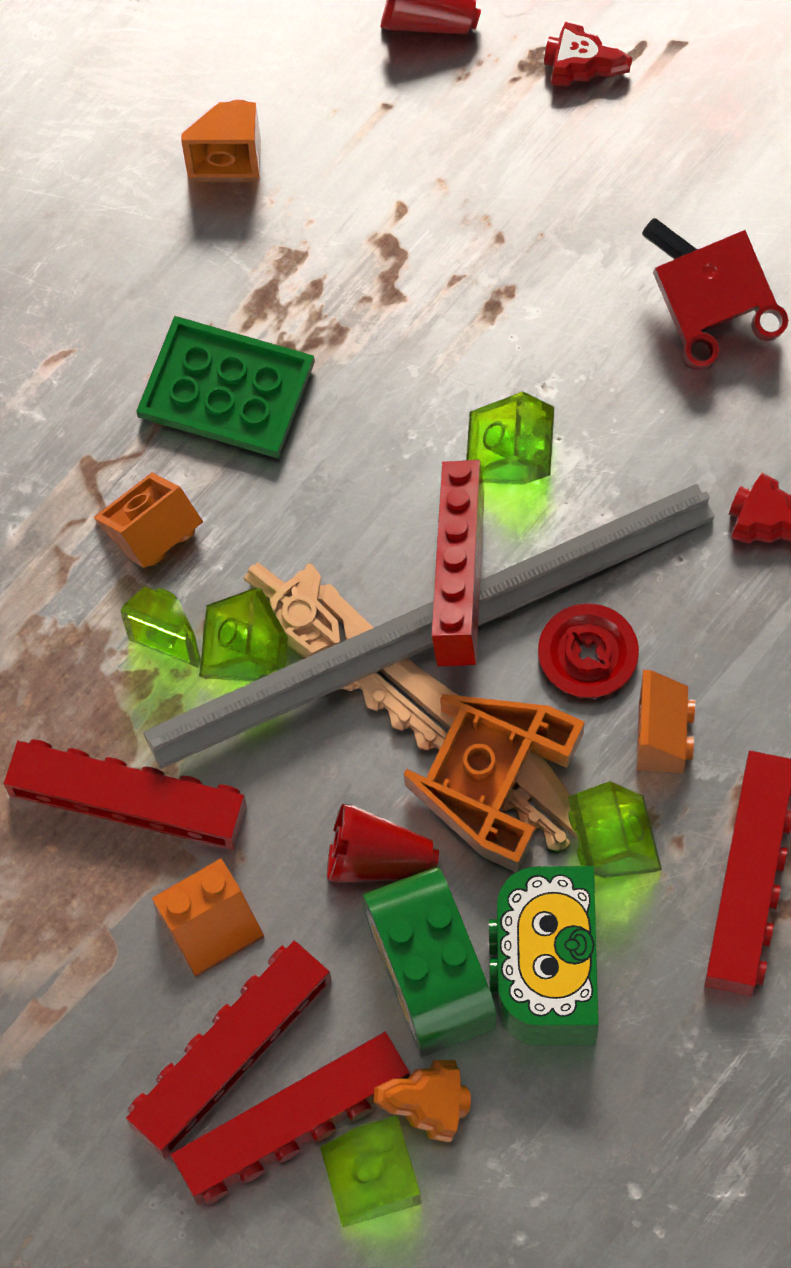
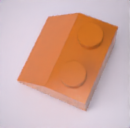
M240 99L232 100L231 102H219L181 134L188 178H260L261 136L256 102H247Z
M153 472L93 517L131 561L143 568L160 562L165 557L167 550L176 543L188 540L194 535L195 529L203 523V520L182 488Z
M643 670L639 696L636 771L683 773L686 760H693L694 737H687V723L694 724L695 700H688L687 685L652 670Z
M222 858L152 897L156 912L195 977L264 938V934L241 889Z

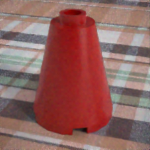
M386 0L380 28L390 31L467 35L469 28L476 30L481 9L476 7L477 0Z
M341 804L333 831L336 832L334 842L330 844L327 862L328 881L343 883L402 880L437 867L439 849L433 848V840L352 804Z

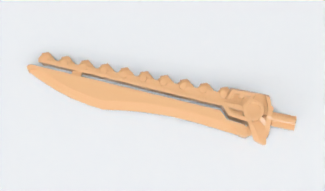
M258 562L250 566L248 573L243 578L244 581L270 600L265 629L304 659L341 643L338 621L344 626L345 640L374 628L339 595V592L331 584L321 585V575L313 564L307 563L304 570L299 571L286 583ZM409 658L380 670L384 676L445 728L450 729L455 718L441 712L440 698L442 694H458L420 669ZM376 672L341 688L352 692L353 689L359 688L363 691L368 709L378 711V709L385 708L388 710L392 728L401 731L411 728L414 731L418 748L426 751L433 748L440 750L448 733ZM530 752L514 786L517 790L514 791L512 789L503 811L507 812V809L514 808L518 813L520 821L535 827V830L540 828L544 833L549 850L559 852L568 848L571 842L566 837L565 832L561 831L529 803L530 800L583 845L591 844L592 832H590L567 789L541 756Z

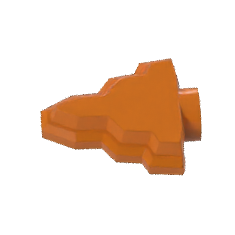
M433 1060L429 1068L415 1069L408 1079H391L375 1087L374 1103L390 1114L406 1116L410 1125L413 1128L425 1130L429 1139L450 1143L457 1132L459 1119L465 1118L470 1110L471 1095L468 1087L461 1085L460 1069L457 1067L455 1060Z

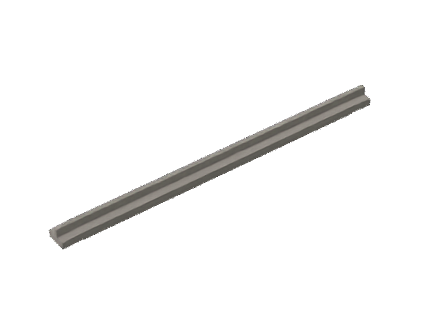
M698 484L692 485L481 579L478 626L712 521L715 515L708 504L709 494L707 491L702 493ZM434 601L145 730L144 737L159 768H165L192 754L205 750L433 647L432 619Z

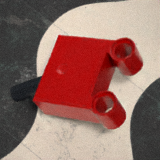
M653 218L646 225L642 232L643 237L674 259L655 267L653 275L684 345L682 354L687 366L695 370H703L711 366L718 357V342L710 334L702 332L755 310L756 312L751 322L752 332L760 340H775L785 331L789 321L787 312L776 303L746 230L697 249L657 218ZM766 313L775 315L779 320L778 330L769 332L763 329L760 323L761 316ZM697 342L705 343L710 349V358L705 361L696 360L691 354V346Z

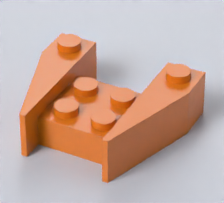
M442 694L440 698L441 712L455 719L427 777L406 769L404 772L405 786L480 856L514 872H518L534 840L535 827L503 813L502 810L530 752L568 768L584 734L585 721L549 705Z

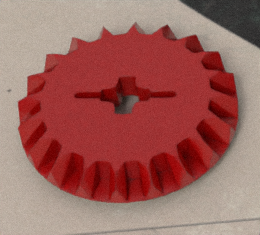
M584 603L561 610L547 622L539 638L538 660L543 674L547 676L551 685L558 687L564 695L571 694L579 700L582 698H593L596 700L600 696H611L614 691L625 686L629 678L633 676L638 663L639 645L632 626L618 612L603 605ZM579 644L581 646L584 645L586 648L595 646L597 661L590 657L581 659Z

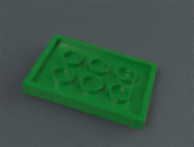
M174 316L136 410L137 416L141 419L279 459L315 364L314 355Z

